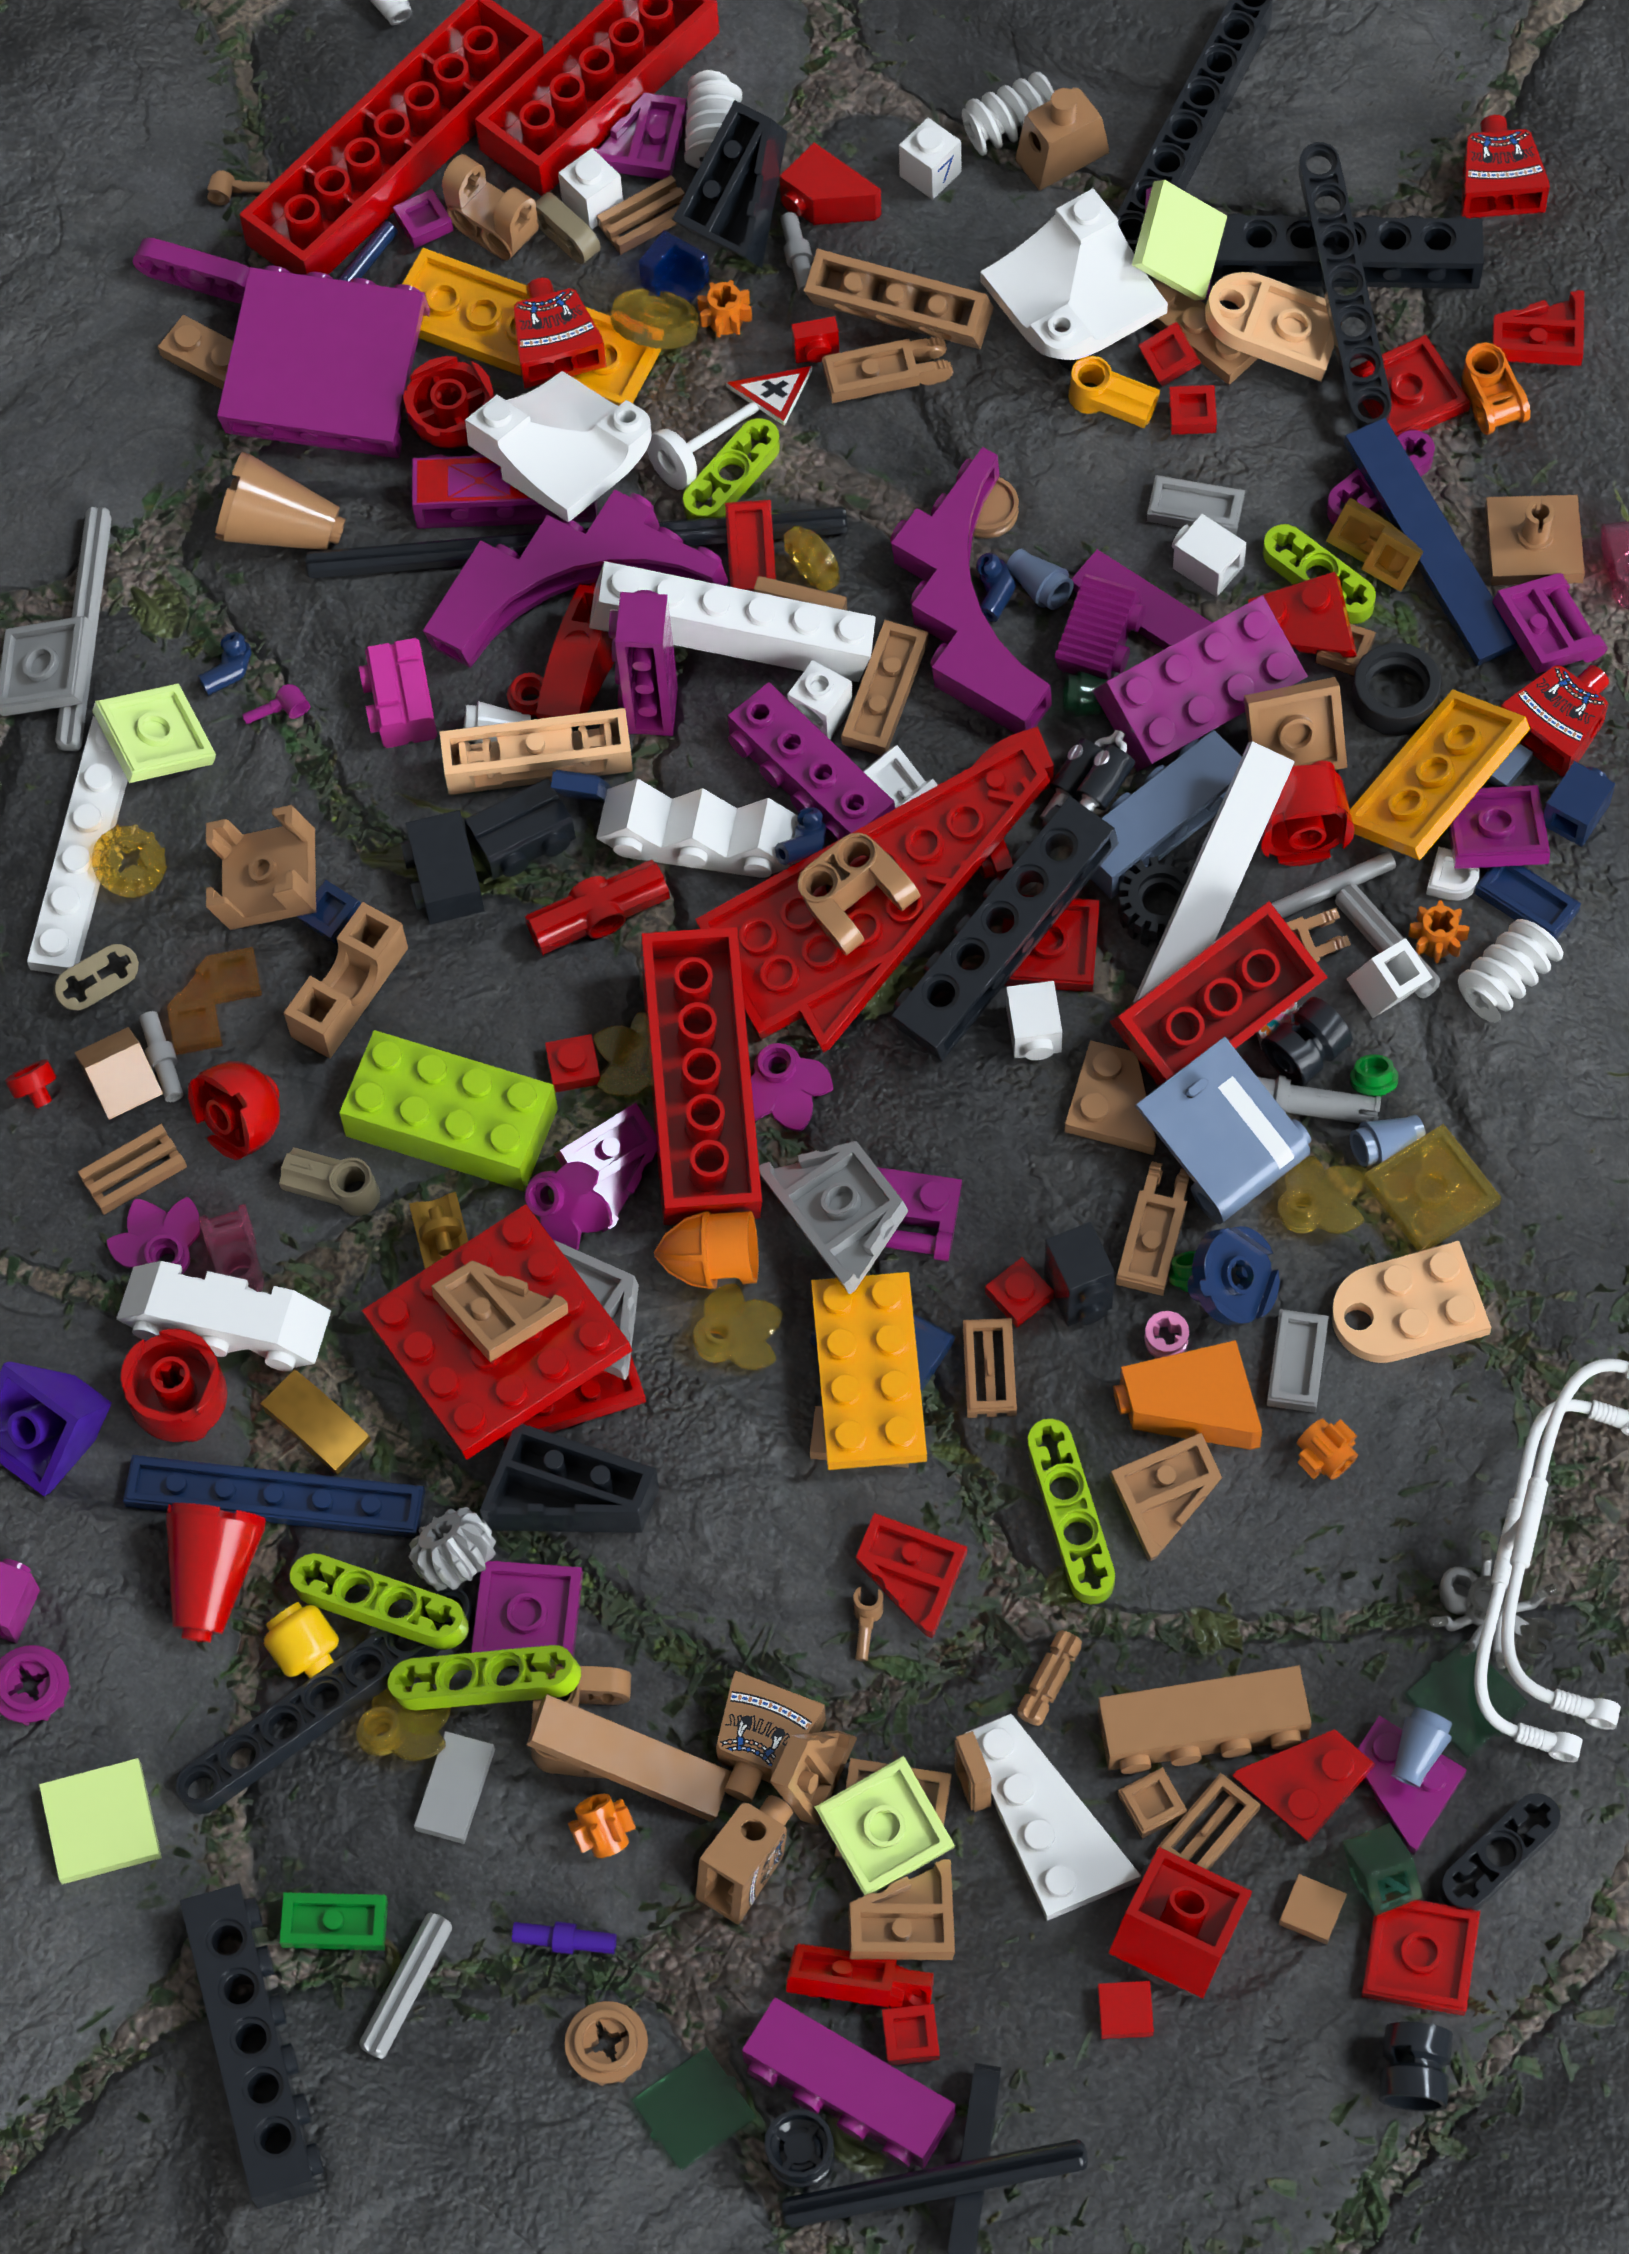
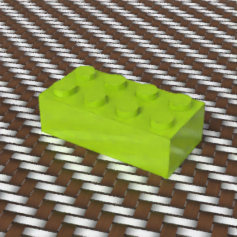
M374 1030L339 1114L346 1137L525 1192L558 1106L553 1084Z

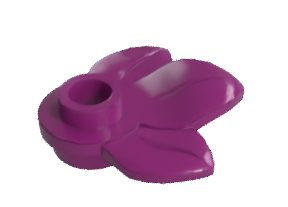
M773 1043L766 1046L758 1053L755 1059V1073L751 1076L755 1121L772 1113L774 1119L783 1127L793 1131L804 1130L812 1118V1096H821L833 1090V1083L828 1069L817 1060L800 1058L794 1048L781 1043ZM777 1063H783L787 1066L786 1070L779 1074H774L770 1071L772 1066Z
M581 1161L569 1162L557 1172L544 1171L538 1173L531 1179L525 1192L527 1206L534 1214L541 1217V1225L553 1241H558L576 1250H579L581 1232L602 1231L613 1223L612 1211L608 1202L602 1195L593 1190L598 1181L599 1171L587 1163ZM549 1187H551L554 1192V1202H552L548 1196Z
M189 1197L178 1201L168 1213L152 1203L142 1199H135L132 1202L127 1217L128 1233L112 1236L107 1239V1245L114 1260L126 1268L158 1262L163 1255L172 1254L175 1258L171 1263L181 1265V1274H184L190 1264V1251L188 1248L200 1234L201 1222L199 1212Z

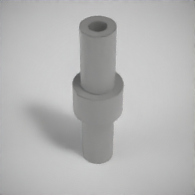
M788 212L780 217L786 240L783 250L787 265L793 268L799 293L806 295L804 289L813 257L809 242L803 239L797 214Z
M149 1011L143 1013L139 1020L148 1045L145 1050L147 1060L152 1071L157 1073L165 1101L174 1102L180 1100L184 1094L175 1069L178 1060L171 1042L166 1041L157 1012Z

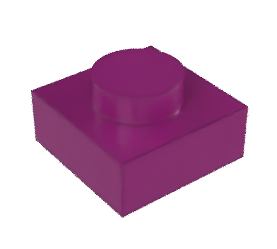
M433 189L393 207L395 218L414 249L454 231L452 220Z

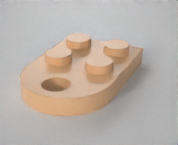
M1239 272L1221 278L1213 286L1206 302L1205 318L1207 325L1222 343L1237 351L1322 381L1335 346L1325 298L1260 274ZM1220 301H1231L1234 304H1236L1239 307V309H1228L1224 307L1220 303Z
M1459 1241L1366 1266L1353 1272L1339 1286L1332 1307L1333 1328L1342 1345L1357 1357L1377 1363L1394 1362L1490 1335L1492 1328ZM1360 1310L1370 1316L1372 1324L1364 1330H1355L1346 1324L1344 1317L1351 1311Z

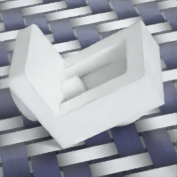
M898 745L890 748L863 771L895 801V809L938 785L933 778L925 781Z

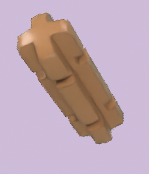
M1064 1630L1057 1632L1050 1645L1051 1653H1046L1029 1686L1030 1694L1024 1695L1018 1707V1716L1025 1722L1035 1726L1043 1723L1049 1711L1048 1703L1054 1702L1071 1669L1069 1668L1071 1666L1069 1662H1074L1081 1650L1082 1640Z

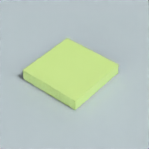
M1166 180L1154 181L1132 266L1193 300L1205 299L1227 216Z
M179 683L95 701L92 712L129 783L213 765L216 754Z
M904 1756L815 1806L864 1896L870 1893H877L889 1886V1884L896 1882L955 1848L953 1841Z
M139 1758L39 1784L58 1877L62 1884L162 1858Z

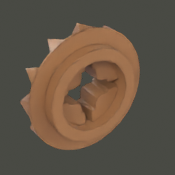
M602 2001L591 2004L578 2012L568 2026L565 2036V2051L568 2061L582 2079H587L601 2086L616 2082L624 2083L635 2071L641 2069L642 2062L648 2051V2036L645 2025L635 2011L621 2003ZM598 2025L602 2026L604 2032L607 2031L610 2038L619 2036L622 2040L615 2045V2062H612L604 2051L596 2053L592 2051V2048L599 2044Z

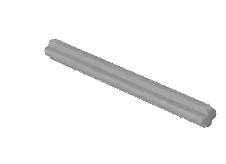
M90 507L85 514L72 618L86 616L93 623L83 704L59 707L55 741L58 749L62 751L76 752L82 747L112 520L109 510L104 507Z

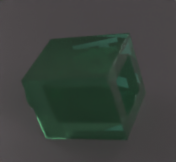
M1390 1823L1343 1841L1352 1881L1375 1916L1423 1897L1414 1858Z

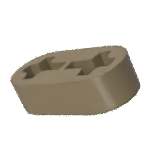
M547 192L535 201L539 229L577 263L584 264L601 250L600 242L593 230L555 195Z
M113 944L104 947L63 971L55 980L53 993L56 1001L68 1010L78 1011L91 1006L130 983L138 972L139 962L136 954L125 945ZM111 952L117 958L125 956L128 959L129 964L123 968L126 975L121 979L116 973L101 979L97 971L109 964L107 955ZM91 975L95 983L84 989L83 996L85 999L79 1003L75 997L69 999L64 997L63 991L68 988L66 981L68 977L72 976L77 982Z

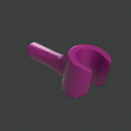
M286 684L278 690L275 699L242 715L246 724H249L283 709L291 719H296L310 709V703L297 686Z

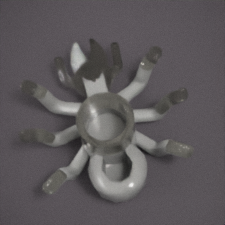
M1483 1540L1481 1543L1482 1564L1479 1578L1472 1570L1465 1567H1453L1444 1573L1439 1585L1440 1601L1446 1610L1456 1615L1465 1616L1455 1620L1448 1616L1431 1617L1429 1620L1430 1626H1444L1448 1631H1455L1472 1623L1478 1626L1471 1639L1460 1650L1461 1655L1464 1657L1469 1656L1479 1645L1493 1589L1491 1584L1492 1555L1489 1540ZM1550 1584L1540 1589L1532 1598L1517 1603L1516 1613L1535 1609L1545 1598L1556 1593V1584ZM1507 1588L1505 1589L1492 1646V1658L1496 1661L1499 1669L1506 1668L1501 1646V1625ZM1515 1615L1514 1646L1517 1658L1532 1666L1535 1660L1525 1654L1521 1647L1530 1654L1545 1652L1547 1646L1538 1638L1551 1642L1553 1637L1546 1629L1556 1631L1557 1625L1543 1617L1532 1619L1530 1617L1520 1618Z

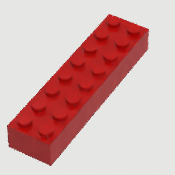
M466 0L239 214L246 245L273 265L284 268L293 274L307 275L309 272H321L328 275L394 212V206L406 201L477 133L475 118L544 56L542 35L493 0Z

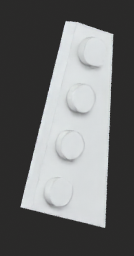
M1012 1714L971 1730L974 1732L992 1777L991 1798L1047 1921L1141 1882L1140 1873Z

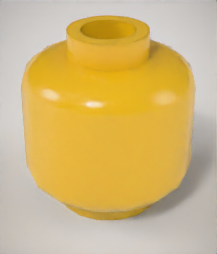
M296 1602L266 1623L269 1632L264 1637V1645L286 1676L294 1677L305 1672L308 1678L311 1679L334 1663L330 1653L337 1648L339 1638L316 1606L308 1605L302 1607L299 1602Z

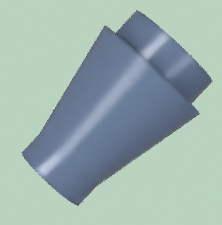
M1024 549L1015 551L1008 559L1006 565L1010 573L1039 607H1048L1054 610L1061 607L1070 597L1074 583L1069 578V573L1066 569L1031 555Z
M1415 1114L1405 1118L1361 1122L1358 1129L1350 1133V1145L1357 1162L1363 1167L1371 1165L1375 1168H1379L1412 1146L1424 1142L1426 1139L1424 1125Z
M1415 1707L1411 1717H1405L1396 1764L1391 1776L1407 1785L1420 1788L1424 1777L1451 1741L1452 1736L1449 1735V1731L1453 1724L1436 1713Z

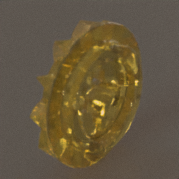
M793 526L784 534L785 551L790 555L791 563L799 570V575H803L810 585L816 586L824 592L833 589L839 584L840 576L837 560L827 544L816 533L801 526Z
M117 824L111 830L102 834L96 842L92 852V867L99 882L110 892L122 897H140L153 891L163 879L167 869L165 848L161 847L157 842L154 832L147 833L139 829L137 824L121 827ZM139 848L141 851L137 863L141 868L132 865L120 873L118 870L124 858L120 851L122 850L124 853L129 854L132 850L136 851Z

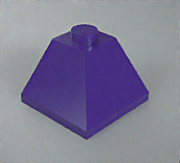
M11 1361L4 1363L0 1370V1464L41 1495L46 1496L50 1494L95 1442L112 1402L75 1375Z

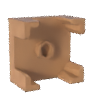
M293 805L272 809V815L283 826L244 835L227 819L206 823V843L222 859V896L212 887H207L206 907L230 930L316 912L315 828Z

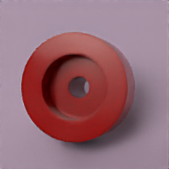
M44 1059L18 1070L10 1075L5 1082L13 1098L29 1095L34 1107L40 1108L52 1101L46 1085L54 1081L57 1076L48 1059Z

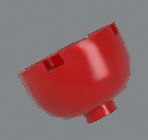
M455 356L431 359L414 370L410 376L411 382L407 389L404 390L403 399L409 423L421 439L439 448L456 449L468 446L465 419L494 397L490 377L479 364L473 361L469 365L465 362H458Z
M228 1061L207 1068L197 1075L198 1077L190 1081L188 1085V1100L193 1117L197 1124L205 1120L209 1129L215 1134L206 1137V1139L222 1155L233 1160H239L256 1152L269 1142L280 1121L279 1089L271 1077L264 1075L257 1068L244 1062Z

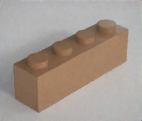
M1300 1665L1099 1697L1098 1718L1108 1771L1121 1769V1773L1124 1774L1144 1772L1151 1768V1764L1171 1761V1764L1174 1766L1190 1765L1200 1761L1203 1755L1221 1753L1222 1757L1225 1758L1240 1757L1250 1753L1252 1747L1271 1745L1272 1749L1275 1750L1289 1749L1301 1744L1302 1739L1309 1738L1312 1724Z

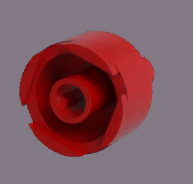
M1317 761L1311 765L1292 767L1260 839L1261 849L1266 857L1269 858L1270 853L1277 856L1279 864L1305 866L1330 858V850L1340 843L1343 849L1350 844L1354 837V825L1343 780L1335 771L1333 763Z
M182 1329L159 1331L160 1335L146 1341L142 1339L128 1352L121 1369V1383L125 1398L135 1421L149 1435L170 1442L199 1441L206 1436L207 1432L222 1416L227 1402L226 1380L216 1355L203 1338Z

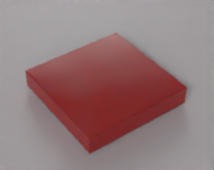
M1426 334L1382 354L1392 401L1388 423L1397 437L1409 430L1423 432L1469 411L1470 400ZM1369 360L1350 368V371L1358 377L1370 376L1375 370ZM1373 399L1362 401L1372 419L1379 417L1383 413V407L1378 401Z
M1023 895L1025 897H1034L1031 895ZM1074 898L1004 986L1054 981L1055 990L1093 992L1100 900ZM1003 918L1002 933L1008 932L1013 927V920Z
M1377 1894L1361 1997L1465 2016L1481 1911L1460 1909L1454 1906L1399 1896L1386 1898L1387 1904L1378 1907Z

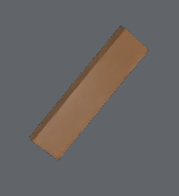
M546 1695L541 1699L526 1744L710 1822L718 1816L725 1793L724 1789L731 1774V1771L550 1695Z

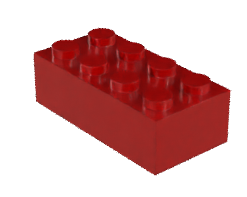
M1268 901L1121 1012L1110 1023L1160 1087L1223 1037H1226L1236 1049L1328 977L1272 903Z

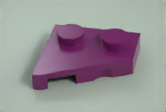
M644 93L632 105L631 112L627 116L620 118L610 129L611 136L598 150L593 149L618 173L665 179L672 175L688 109L687 99Z

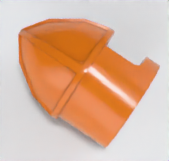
M704 1211L686 1217L664 1234L654 1251V1257L669 1274L691 1286L716 1289L718 1279L738 1278L742 1284L757 1283L759 1251L753 1213L749 1211L711 1214L710 1211Z

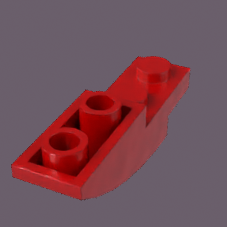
M597 582L591 583L590 586L579 584L567 608L554 641L542 682L536 711L538 719L587 713L614 664L611 651L613 638H609V632L589 628L594 590Z

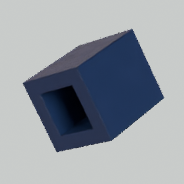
M1574 761L1546 803L1544 810L1546 828L1583 847L1610 806L1616 783L1609 780L1599 769L1585 767Z

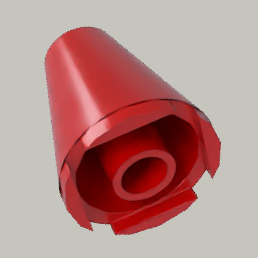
M178 1502L172 1503V1505L168 1504L166 1524L172 1625L174 1628L182 1629V1639L211 1643L212 1634H223L265 1531L266 1518L236 1510L235 1514L220 1510V1507Z

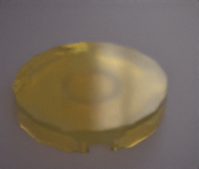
M645 289L626 291L615 298L610 322L613 329L623 338L639 345L663 349L686 346L695 340L699 327V314L697 309L686 299L666 291H660L659 297L648 296L649 290Z

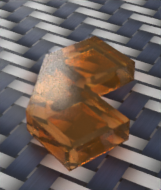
M253 947L206 956L195 970V976L184 990L178 992L168 1004L167 1010L176 1055L223 1046L216 1004L262 996Z

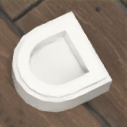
M1438 847L1426 895L1453 901L1468 898L1474 893L1478 885L1479 868L1455 869L1452 850Z

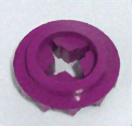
M28 1645L13 1649L0 1659V1713L8 1721L13 1720L28 1726L31 1722L48 1721L51 1714L58 1708L64 1707L65 1698L71 1686L67 1667L56 1653L42 1646ZM25 1670L27 1675H31L34 1681L43 1678V1682L37 1686L39 1700L35 1701L33 1697L30 1698L26 1692L17 1693V1691L24 1687L22 1682L23 1676L20 1671Z

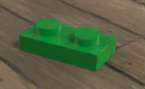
M284 1892L280 1945L282 1948L385 1951L388 1910L387 1896Z

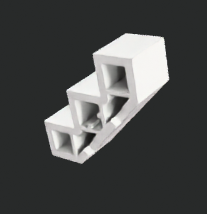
M637 778L607 789L597 839L612 847L616 854L626 858L645 861L653 860L658 863L765 878L793 865V863L786 866L780 864L775 854V847L780 842L794 838L795 826L799 823L796 814L770 798L735 808L702 788L671 799Z
M164 1261L133 1267L116 1320L132 1327V1333L138 1338L148 1340L160 1335L159 1331L182 1329L203 1338L218 1357H224L230 1352L249 1349L264 1357L266 1365L280 1371L290 1372L295 1367L315 1364L331 1310L302 1294L277 1286L273 1287L271 1295L265 1292H257L248 1287L249 1283L245 1279L207 1271L205 1280L181 1274V1265Z

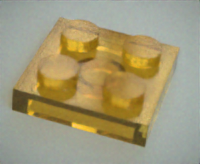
M1444 1124L1367 1171L1364 1176L1366 1185L1418 1252L1433 1248L1499 1206L1501 1201L1499 1193Z

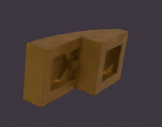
M1352 498L1345 504L1326 539L1328 543L1362 561L1364 565L1361 570L1400 592L1403 590L1424 552L1395 526Z
M295 1369L260 1403L265 1413L297 1437L305 1450L337 1475L371 1441L370 1436L349 1415Z

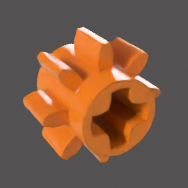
M733 280L717 284L709 283L710 289L707 296L701 295L697 298L698 310L701 311V327L710 326L716 332V337L719 338L721 335L733 333L739 335L742 321H752L749 291H739L734 285Z
M1442 900L1438 901L1437 906H1433L1428 910L1420 906L1416 917L1418 922L1410 923L1408 937L1419 939L1416 952L1419 955L1425 953L1427 956L1434 958L1435 963H1439L1440 959L1448 954L1458 957L1461 950L1460 941L1467 940L1469 934L1468 926L1459 925L1462 909L1453 910L1450 907L1444 906Z
M1324 1418L1319 1419L1298 1439L1297 1445L1303 1451L1299 1453L1300 1459L1297 1463L1313 1479L1322 1473L1323 1475L1326 1474L1330 1480H1334L1343 1474L1357 1459L1358 1454L1352 1448L1356 1444L1354 1440L1357 1435L1342 1419L1334 1425L1332 1423L1328 1424Z
M597 1794L580 1802L575 1808L578 1819L568 1823L581 1853L591 1849L593 1856L596 1858L609 1857L622 1851L629 1843L626 1832L636 1828L623 1799L613 1803L609 1794Z

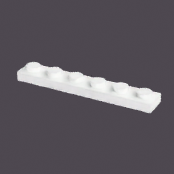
M94 716L27 959L30 970L61 974L80 962L128 780Z

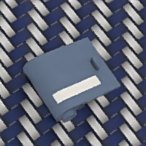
M1223 1037L1135 1105V1108L1195 1182L1191 1186V1193L1196 1203L1217 1224L1225 1222L1310 1155L1308 1144L1311 1142V1137L1306 1128L1298 1120H1291L1226 1037Z

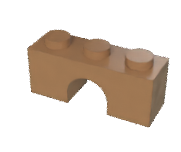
M364 902L361 903L336 938L338 954L329 973L322 981L309 976L284 1011L291 1038L331 1059L408 950L402 923Z

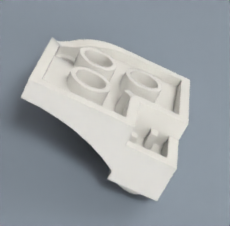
M1093 188L1056 208V214L1033 236L1008 255L980 271V282L1024 338L1042 355L1056 359L1076 360L1094 354L1167 313L1168 303L1148 275L1132 266L1134 253L1118 226V218Z
M563 371L543 385L521 396L505 400L496 395L465 419L468 446L501 466L502 480L567 522H570L625 477L642 458L651 440L650 417L644 410L628 400L619 406L615 405Z

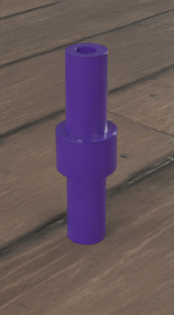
M558 1921L555 1922L554 1926L514 1922L512 1942L552 1947L553 1953L573 1955L574 1950L615 1954L617 1934L577 1929V1924Z

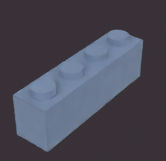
M1212 730L1201 740L1197 738L1185 745L1179 757L1167 767L1161 765L1154 769L1146 778L1144 785L1132 795L1125 793L1120 796L1111 806L1109 813L1102 818L1115 828L1119 844L1090 879L1112 899L1119 893L1121 882L1124 883L1126 872L1130 870L1134 873L1136 863L1142 860L1145 867L1149 866V857L1158 856V861L1215 817L1242 757L1217 732Z

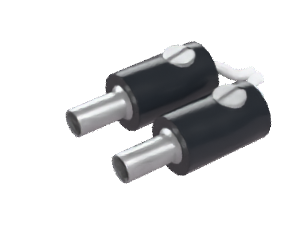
M1115 730L1111 736L1100 738L1095 743L1080 738L1078 743L1069 750L1067 760L1050 784V787L1056 793L1041 814L1040 818L1042 820L1055 805L1062 806L1069 796L1092 812L1095 808L1099 810L1107 808L1136 764L1135 760L1126 753L1127 745L1122 741L1125 735L1122 731ZM1115 741V742H1116V745L1119 746L1120 748L1111 745V743H1113V742ZM1107 744L1104 749L1100 748L1102 745Z

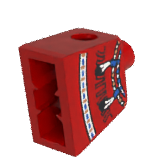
M1494 114L1485 117L1480 122L1481 132L1472 133L1467 136L1463 165L1461 216L1478 218L1544 213L1546 211L1550 184L1531 132L1526 129L1508 130L1506 118L1502 115Z
M537 278L529 282L526 286L529 299L518 301L514 305L519 361L524 388L544 384L561 371L569 376H575L607 367L602 336L577 291L568 288L554 292L552 282L548 278Z
M1556 665L1507 699L1501 705V708L1526 717L1530 730L1519 744L1532 751L1536 758L1564 777L1573 762H1579L1604 723L1609 703L1600 693L1609 685V679L1604 671L1594 665H1589L1578 677L1563 666Z

